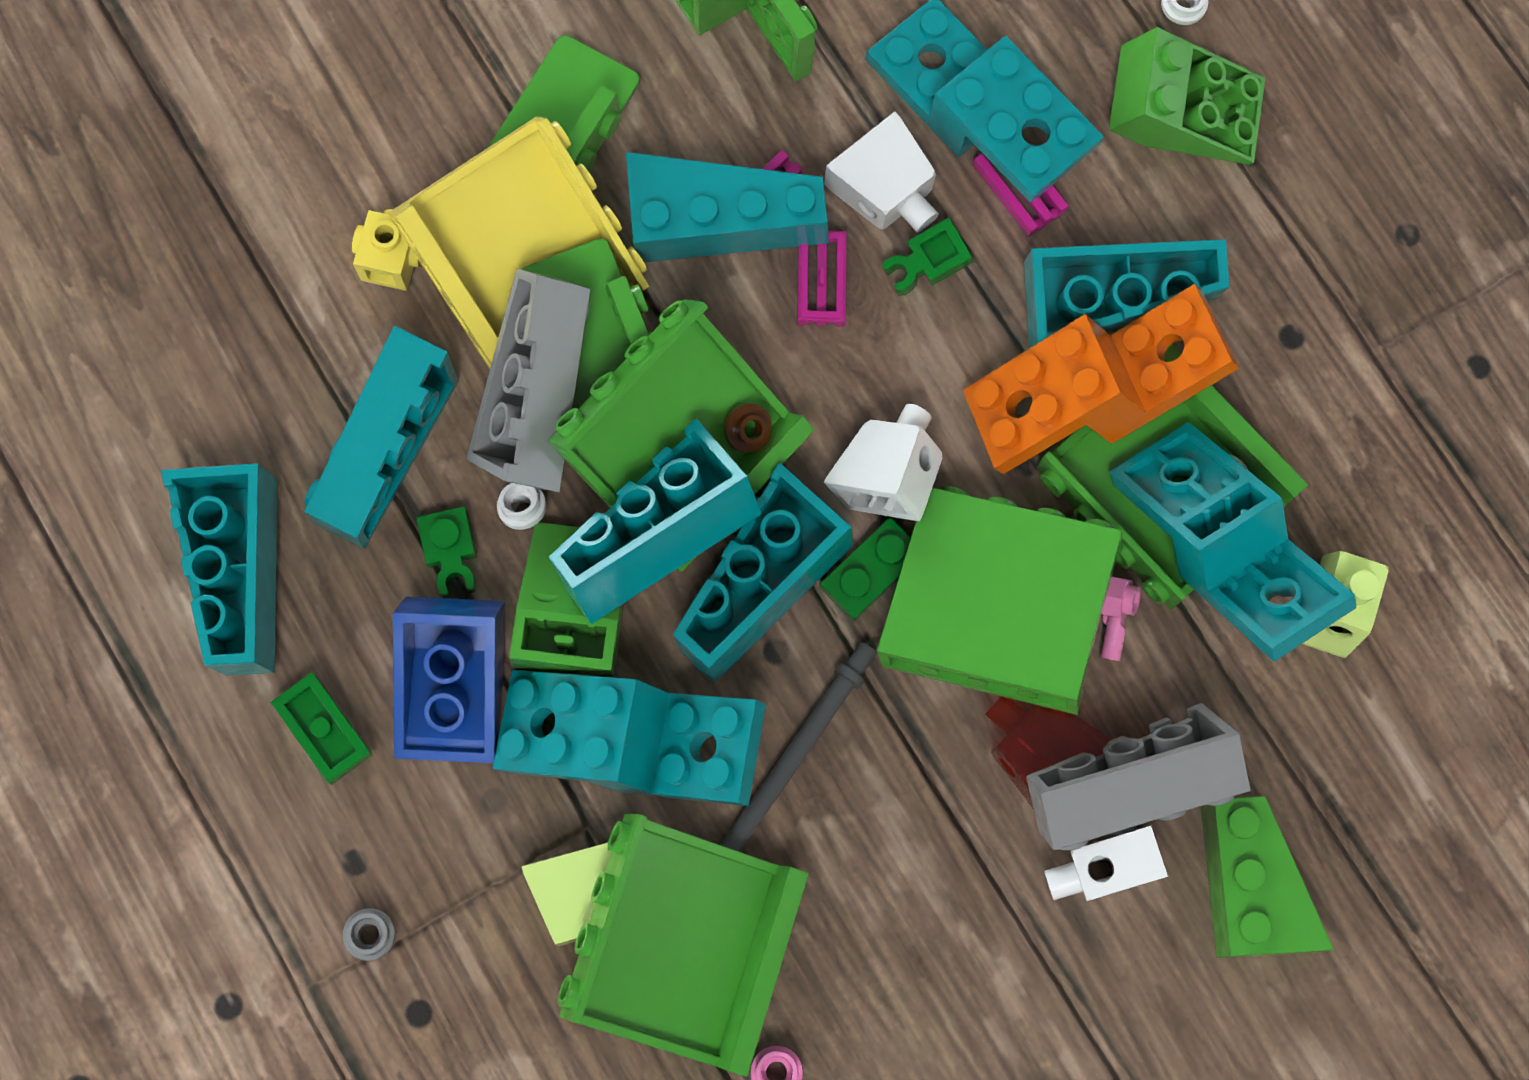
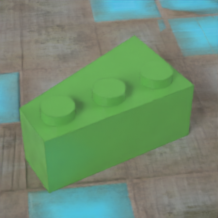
M1266 797L1234 798L1223 805L1201 806L1216 958L1315 953L1334 950Z

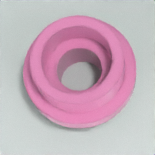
M783 1046L764 1048L755 1056L751 1065V1080H769L766 1070L772 1062H781L785 1066L786 1076L783 1080H802L803 1070L798 1056L792 1050Z

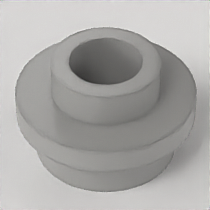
M366 908L352 914L345 923L343 929L344 945L347 951L357 959L365 961L377 960L385 956L392 948L396 935L395 926L391 918L378 909ZM368 925L376 926L379 931L377 941L371 945L365 944L361 939V932Z

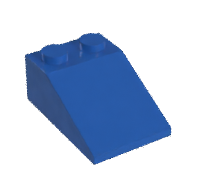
M405 597L393 612L395 759L494 763L498 742L505 656V601Z

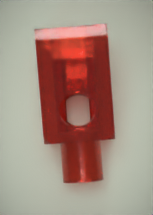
M1002 696L985 713L1006 734L991 753L1032 808L1033 804L1027 783V775L1082 752L1093 754L1095 757L1102 755L1103 748L1107 745L1106 742L1111 741L1106 735L1074 714L1039 705H1034L1027 713L1013 699Z

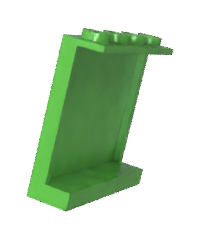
M684 299L668 306L659 317L660 325L648 337L643 336L629 346L624 354L626 360L614 372L602 375L590 388L591 396L579 409L573 408L557 421L555 425L556 432L547 441L610 508L618 499L616 493L629 481L636 484L654 467L652 459L666 446L672 450L686 437L684 429L696 418L747 475L754 494L768 481L778 463L783 464L815 430L804 416L790 413L708 320L703 313L709 307L704 302ZM743 403H752L764 408L769 414L772 423V431L768 442L760 450L752 453L735 450L728 444L724 435L723 425L727 414L734 407ZM753 420L745 425L744 432L747 437L751 436L754 431L755 423ZM695 558L691 559L690 561H688L687 563H685L684 565H682L681 567H679V568L676 569V570H678V571H680V572H683V571L685 570V568H686Z
M1171 344L1165 352L1164 360L1165 362L1174 361L1179 358L1181 353ZM1212 385L1113 444L1085 425L1075 431L1052 453L1048 451L1037 466V469L1041 472L1040 480L1054 496L1060 497L1062 495L1075 508L1073 514L1078 521L1085 522L1087 519H1100L1109 522L1115 529L1122 530V551L1120 555H1117L1116 562L1125 569L1130 567L1143 580L1141 586L1145 593L1155 603L1159 605L1165 604L1170 610L1178 605L1194 589L1179 575L1172 537L1113 486L1110 476L1111 470L1190 422L1226 453L1239 458L1246 465L1248 471L1282 498L1283 507L1308 486ZM1177 475L1169 481L1183 482L1190 477H1180Z
M943 486L941 489L932 488L921 520L915 523L877 649L882 667L1078 715L1083 697L1082 686L1116 558L1122 551V530L1115 529L1112 524L1100 519H1087L1085 522L1069 519L1063 513L1051 508H1038L1036 511L1020 508L1011 500L1002 497H990L988 500L972 497L966 491L953 486Z
M624 814L623 820L615 824L609 837L608 850L612 854L607 870L598 875L592 890L591 900L596 904L589 924H583L576 939L575 953L579 956L573 975L566 976L559 991L558 1005L562 1007L559 1017L747 1077L809 873L789 866H779L646 820L647 816L641 814Z

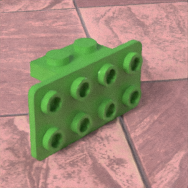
M567 35L560 36L488 147L535 117L547 118L550 123L553 121L558 122L567 134L571 147L566 150L575 165L583 164L590 173L595 164L598 150L605 139L609 140L616 132L622 112L639 87V76L635 71Z
M604 239L590 241L521 268L590 289L589 313L585 321L572 409H579L591 396L590 388L602 375L614 372L626 360L624 354L633 342L643 336L648 337L652 333H648L641 314L648 312V307L639 285L636 284L630 287L626 276H621L611 248Z

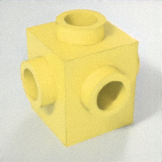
M386 209L384 213L368 210L364 226L358 225L353 236L352 252L356 254L353 262L355 270L361 281L407 291L414 267L420 268L422 265L388 214L393 209Z

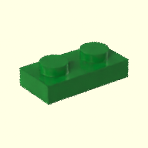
M890 517L820 583L819 588L852 622L856 621L899 579L911 537Z
M313 672L270 702L331 786L373 756Z

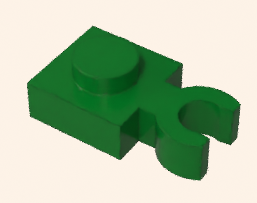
M948 217L907 241L912 254L907 257L903 255L892 256L882 264L886 275L899 269L907 272L906 278L894 285L898 296L910 293L916 287L918 279L926 275L931 286L974 262L970 252Z
M465 506L416 517L427 567L441 566L442 568L436 579L437 589L443 598H450L448 583L454 577L464 578L469 594L476 591V580L471 570L463 564V560L477 558Z

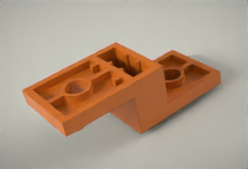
M1193 284L1112 335L1084 314L968 386L963 392L994 469L1005 474L1085 425L1113 444L1240 368L1203 291ZM1183 341L1184 349L1179 358L1171 362H1165L1164 357L1168 347L1175 342ZM1026 397H1032L1029 412L1020 418H1016L1015 409L1018 403Z

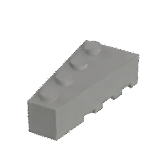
M516 269L466 460L505 482L560 492L564 459L547 441L556 432L555 425L566 412L571 410L573 406L585 321L589 313V288L535 272Z
M1201 702L1187 708L1188 718L1178 723L1172 724L1171 719L1163 718L1149 724L1151 734L1140 739L1120 736L1106 742L1107 745L1103 748L1104 754L1095 757L1093 754L1082 752L1027 775V783L1039 833L1054 851L1058 849L1075 850L1085 846L1088 840L1107 834L1122 835L1134 831L1137 825L1153 820L1166 821L1180 818L1189 809L1203 805L1217 806L1232 801L1235 795L1251 791L1239 733Z

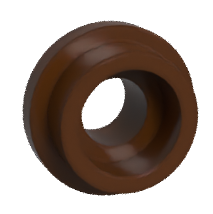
M752 403L740 404L727 414L723 425L724 435L728 444L735 450L744 453L756 452L764 447L770 438L772 431L770 416L759 405ZM753 420L755 423L754 431L751 436L747 437L744 432L745 425Z

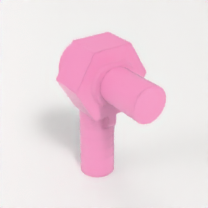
M1111 577L1102 611V620L1107 627L1101 658L1120 661L1126 633L1125 618L1127 615L1134 616L1137 613L1141 599V588L1134 586L1133 580Z

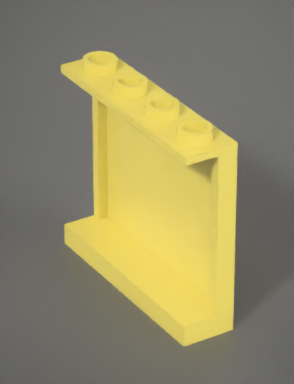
M533 118L388 212L489 369L491 368L517 268L521 269L590 241L604 239L611 248L621 276H626L629 286L638 284L643 291L649 287L642 275L647 271L642 258L633 247L630 246L626 249L617 234L622 230L619 220L607 205L601 208L592 193L597 188L593 177L583 164L575 165L566 150L571 147L567 134L558 122L553 121L550 123L547 118Z

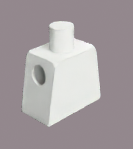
M893 112L826 165L824 185L879 229H886L902 216L917 233H921L939 215L924 198L933 188L936 177L935 171L896 112Z
M906 404L896 423L879 420L867 421L824 481L825 485L849 510L920 521L942 461V451L925 432L932 419L931 415L917 405Z
M1151 826L1071 850L1073 862L1044 871L1053 900L1083 892L1086 902L1168 877ZM1104 859L1107 860L1112 867V876L1094 880L1089 873V864Z

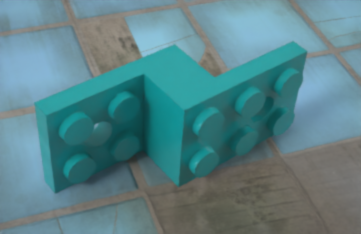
M929 0L866 52L865 60L958 158L975 145L1030 203L1100 146L1104 136L1006 35L987 50L940 0ZM925 52H935L942 57L944 64L937 69H928L920 63L918 57ZM1027 127H1038L1045 132L1047 142L1038 146L1031 145L1024 140L1022 131Z
M1190 422L1110 471L1113 486L1172 537L1180 577L1272 661L1275 662L1357 608L1355 594L1288 539L1282 498ZM1177 475L1180 477H1190L1183 482L1169 481ZM1277 595L1282 597H1294L1290 602L1285 604H1273L1269 602L1270 599Z
M512 670L492 769L504 773L587 781L620 793L749 806L766 704L752 699L668 693L637 679ZM554 713V729L544 737L542 733L543 721L548 715ZM714 736L716 751L708 761L703 762L700 756L701 746L706 739Z

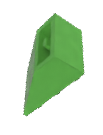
M1156 27L1121 45L1109 131L1145 147L1248 165L1253 164L1265 77Z
M538 522L534 526L516 608L509 656L514 668L558 674L614 678L624 604L591 624L568 594L549 558L580 527Z

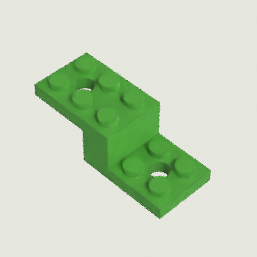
M675 0L699 36L742 11L747 10L794 81L797 82L811 74L817 24L810 10L804 5L799 7L795 0Z

